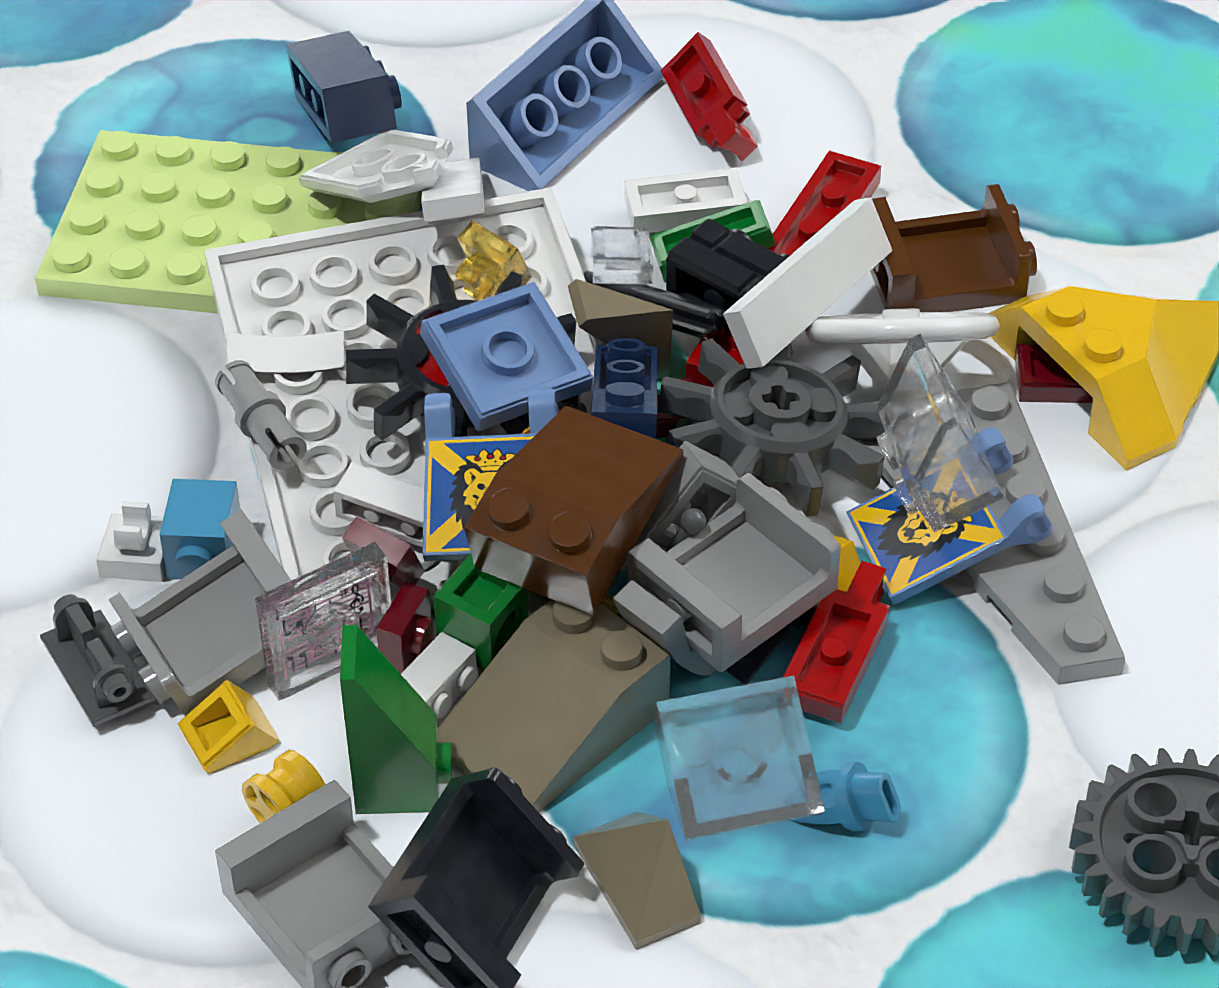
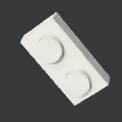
M737 167L624 180V198L633 234L659 233L747 203Z

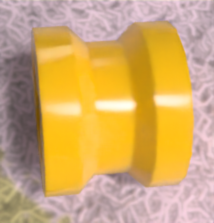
M288 749L274 759L273 769L266 775L256 773L242 783L241 791L249 810L257 821L262 823L326 784L316 768L297 751Z

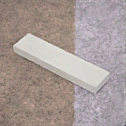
M479 157L446 162L434 187L422 190L421 203L425 223L428 222V225L482 217V214H485Z
M872 198L854 200L723 313L747 369L764 367L893 251Z

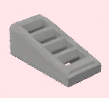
M684 441L679 447L684 451V458L634 547L649 538L655 544L667 549L676 534L668 531L667 528L673 523L679 526L678 531L680 530V518L682 513L686 511L684 507L689 501L692 503L690 508H697L704 513L706 524L711 522L735 504L738 476L725 461ZM628 557L622 566L628 569Z

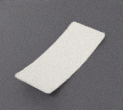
M229 331L227 332L226 364L236 360H243L250 364L254 372L298 373L341 368L345 364L344 332L267 336Z

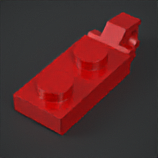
M697 32L660 71L694 133L707 141L714 149H717L719 146L723 150L727 149L737 155L739 160L743 162L758 147L752 132L742 123L750 115V111L746 107L748 104L711 40Z
M861 561L847 592L836 589L820 601L780 682L778 703L842 723L887 627L890 605L880 603L885 591L883 580L887 568Z

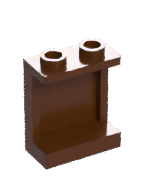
M999 184L986 186L984 207L981 210L896 222L886 197L872 198L893 250L870 271L884 309L916 308L920 309V312H954L1010 304L1027 296L1029 277L1035 276L1037 272L1036 252L1031 241H1024L1020 232L1017 208L1015 204L1007 203Z

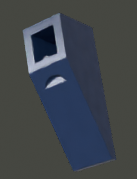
M619 338L609 341L608 345H596L592 416L656 439L657 346H645L644 342L632 338Z

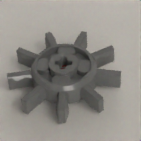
M712 338L703 341L698 371L714 387L666 376L663 377L657 412L700 422L669 430L667 444L679 448L684 441H687L725 461L738 478L750 473L762 481L789 482L794 496L806 517L816 516L819 513L823 492V482L819 475L828 469L872 491L880 484L885 455L855 440H892L898 411L896 403L845 402L843 397L856 389L861 360L851 355L821 374L806 365L792 362L793 349L790 342L764 367L747 369L745 364L740 365Z

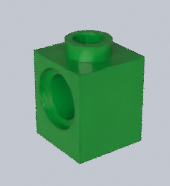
M470 553L434 595L436 637L443 632L475 649L476 666L485 670L524 620L529 617L528 589L475 569Z

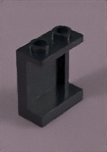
M493 767L451 778L368 905V908L444 988H514L522 974L508 961L509 953L549 887L556 881L577 877L584 866V862L567 844L563 833L555 826L549 824L526 799L520 786L500 769Z

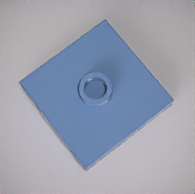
M535 282L422 320L420 335L477 431L529 413L528 396L532 389H553L555 391V403L591 390L594 379L593 375Z

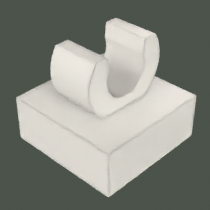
M123 501L121 505L122 514L111 513L96 559L99 576L103 578L163 582L166 569L159 536L163 517L151 516L150 504L147 502Z

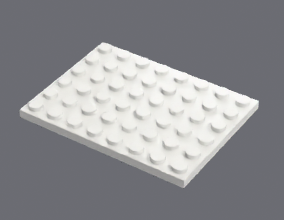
M552 187L484 199L485 214H482V217L428 225V222H424L422 210L204 250L208 275L225 343L227 332L229 331L267 336L344 332L345 364L341 368L298 373L254 372L266 391H271L278 395L286 407V419L307 444V451L302 460L295 455L289 445H286L285 449L296 465L286 470H277L270 465L267 456L256 440L249 437L280 564L306 603L311 599L313 600L337 589V584L341 586V583L342 585L347 584L352 578L356 580L362 577L351 566L355 560L342 539L352 522L336 517L334 489L350 464L353 462L364 467H372L381 473L401 480L412 481L421 487H424L425 417L418 415L382 441L374 434V408L399 391L397 383L346 384V350L397 348L395 341L366 325V300L375 293L415 316L420 311L432 306L430 301L432 266L444 264L454 282V290L458 300L480 301L494 296L498 286L513 271L523 275L522 286L532 282L536 283L556 317L572 313L576 319L567 286L575 279L585 282L586 280ZM576 322L575 348L594 377L596 345L605 344L579 328ZM593 383L590 391L581 394L578 407L557 402L559 412L565 406L591 415ZM500 424L481 431L467 429L468 436L508 435ZM671 523L667 530L676 534V528ZM406 542L412 546L424 569V573L416 585L429 589L431 610L435 609L434 595L464 560L424 562L423 547ZM659 546L664 551L667 550L666 548ZM335 563L336 566H340L339 569H337V573L336 571L332 570L334 569L333 567H335ZM363 578L356 581L355 585L363 582ZM366 580L370 622L382 620L401 587L389 582L383 588ZM322 581H323V583L325 582V583H326V584H325L326 586H324L323 588H322V587H321V588L318 587V586H320V584L322 583ZM364 583L356 586L354 589L357 590L363 587ZM352 590L345 591L328 599V603L352 592ZM338 591L328 594L327 598L337 594ZM365 593L361 594L360 598L364 597ZM348 595V596H346V597H344V598H342V599H339V600H337V601H335V602L329 604L328 606H330V605H333V606H334V605H336V604H338V603H340V602L346 600L350 595ZM325 596L313 601V605L324 600ZM363 598L353 603L352 607H357L356 609H351V605L317 621L324 628L342 619V617L345 618L366 608V599ZM326 601L313 606V610L325 605ZM347 601L338 606H335L332 610H327L319 615H316L315 618L317 619L342 606L347 605ZM326 606L318 609L319 612L325 610ZM367 609L359 612L358 616L366 613ZM356 614L344 619V623L355 618ZM367 614L359 617L358 620L366 618ZM355 619L345 625H351L353 623H356L357 621ZM368 619L359 622V624L368 622ZM335 624L319 631L318 633L325 632L334 628Z

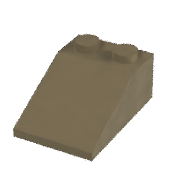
M552 599L526 618L438 727L439 742L452 743V763L462 773L466 775L493 767L498 768L520 786L526 799L540 812L670 707V654L602 604L595 616Z

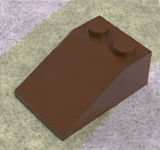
M565 406L495 474L464 526L475 569L595 616L628 557V551L633 549L683 460V449Z

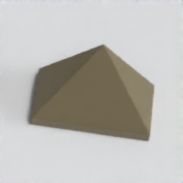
M575 279L567 286L579 328L605 345H608V342L614 339L632 338L644 342L645 346H657V378L662 380L664 376L670 374L672 309L579 279Z
M634 812L573 837L575 849L636 950L700 924L701 915L668 819Z

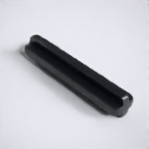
M600 270L593 272L585 271L583 273L588 283L672 309V330L704 340L711 338L720 339L726 331L724 326L726 320L723 315L725 311L721 307Z

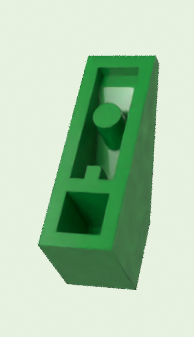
M342 625L340 687L355 813L430 812L439 798V784H448L451 778H453L452 743L439 742L436 713L359 626Z

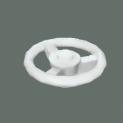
M910 308L884 309L883 313L818 317L805 331L809 340L817 343L845 344L851 353L861 360L862 367L872 378V387L905 388L933 386V378L969 340L992 337L997 334L1000 325L995 316L984 312H920V309Z

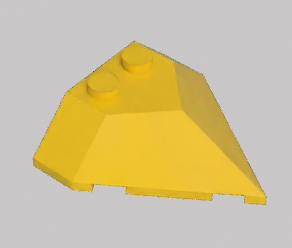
M1067 286L1028 295L987 313L995 316L1000 325L997 334L991 338L1013 360H1015L1017 345H1039L1093 397L1088 434L1126 471L1176 447L1191 408L1195 407L1219 356V301L1135 296Z

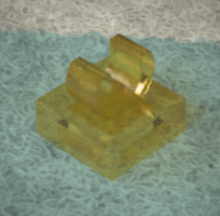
M471 220L457 237L467 258L458 267L455 277L466 284L463 291L473 299L480 301L491 297L498 283L501 284L511 271L523 275L522 286L526 285L531 279L532 275L519 249L475 221Z

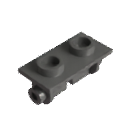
M73 594L59 598L54 605V629L40 634V639L91 725L96 727L155 701L154 695L142 679L136 665L113 633L111 625L101 609L93 612L91 605L86 599L78 598Z

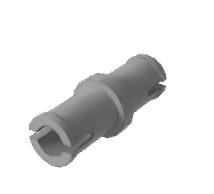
M236 360L226 364V368L230 371L236 383L233 385L226 374L220 370L215 378V386L235 410V423L245 436L256 440L273 468L286 470L295 466L296 463L286 451L285 446L289 445L295 455L302 460L307 451V444L286 419V407L276 393L266 391L248 362Z

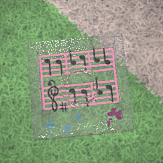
M376 542L255 597L267 684L278 701L340 672L342 625H358L378 648L376 628L391 605L387 556Z

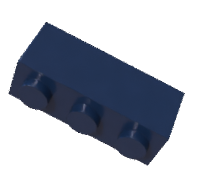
M350 31L286 44L295 97L331 143L397 129L394 110L402 107V100L396 77L394 75L388 76L382 61L375 60L367 45L362 46Z

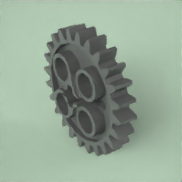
M1159 748L1155 765L1150 766L1136 753L1130 757L1127 773L1117 766L1109 765L1104 783L1091 780L1088 785L1086 800H1078L1072 825L1069 848L1074 850L1071 869L1072 873L1084 874L1081 893L1083 896L1102 895L1098 913L1102 918L1119 912L1123 913L1125 920L1122 933L1126 936L1135 932L1141 926L1150 929V947L1156 948L1165 936L1169 935L1176 937L1180 954L1187 955L1192 939H1202L1211 955H1217L1219 950V754L1211 760L1208 766L1198 764L1194 749H1187L1183 763H1174L1169 753L1164 748Z

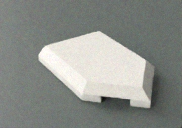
M389 130L301 174L302 176L299 177L301 186L315 192L373 203L433 188L453 150L451 140H447V138Z

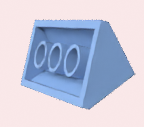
M584 0L466 102L469 159L479 157L482 171L526 191L542 189L663 78L660 71L662 67L614 0Z

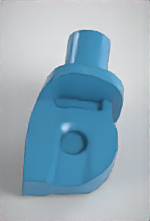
M849 762L842 771L826 770L809 776L795 796H790L784 805L790 821L811 824L841 823L844 828L850 831L868 830L874 821L895 822L899 818L901 809L898 794L889 774L885 772H868L864 764L860 762Z

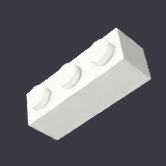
M352 462L334 489L336 517L353 522L357 516L403 541L423 547L424 487L418 486L409 480H401L381 473L375 468L364 467Z
M441 632L401 675L436 713L437 719H441L448 713L452 703L463 691L467 692L476 681L478 676L475 649Z

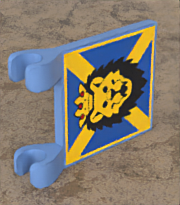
M541 388L530 390L528 396L530 434L455 437L456 414L453 407H451L452 399L450 394L432 393L426 395L424 402L426 434L423 519L424 562L465 560L471 552L464 526L495 474L559 413L553 389Z
M989 427L980 431L959 454L846 512L872 564L887 568L883 585L893 605L928 589L1011 545L1036 543L1051 535L1053 525L1045 514L1042 502L1036 495L1028 494L1017 499L997 520L973 478L1001 474L1011 468L1013 464V457L1006 447V441L997 428Z

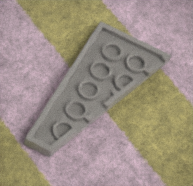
M1010 382L870 402L896 403L898 413L892 440H855L885 455L882 476L892 487L959 454L980 431L993 427L1001 432L1006 441V447L1013 457L1011 468L998 475L973 478L997 520L1017 499L1032 494L1036 495L1042 502L1045 514L1053 525V531L1049 537L1040 542L1011 545L966 568L965 570L973 578L972 587L986 603L993 600L1012 622L1011 632L1058 685L1122 675L1125 655Z

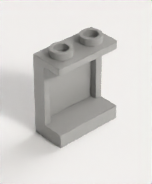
M747 473L737 480L735 504L706 524L705 528L699 533L692 534L667 552L649 538L628 551V583L633 580L678 613L682 618L690 648L722 673L838 588L840 545L827 528L810 521L792 507L778 490L767 487L753 475Z
M242 509L219 523L233 546L136 609L130 608L120 592L108 599L121 621L111 626L113 633L132 660L143 654L149 663L138 671L142 679L160 704L172 698L184 716L189 714L224 681L229 680L238 686L276 661L277 654L272 619L306 603ZM287 589L288 595H284V599H278L277 597L283 595L284 590ZM287 600L282 605L283 607L280 611H276V608L273 611H268L270 601H275L278 604L281 601ZM300 607L281 616V620L303 610V608ZM303 612L282 621V624L303 615ZM312 613L306 615V618L312 616ZM315 616L308 619L307 623L315 620ZM298 621L288 623L282 627H289L295 623H298ZM318 621L302 627L300 633L299 629L277 639L278 649L322 627ZM280 622L275 624V628L280 626ZM297 624V625H295V626L289 628V629H288L287 631H285V632H280V633L276 634V636L279 637V636H281V635H283V634H285V633H287V632H289V631H292V630L298 628L299 626H298V624ZM304 638L292 645H289L279 650V653H282L298 644H301L307 639Z
M335 779L215 850L222 893L302 988H357L376 969L399 955L411 953L368 908V905L393 869V866L354 824L351 797Z

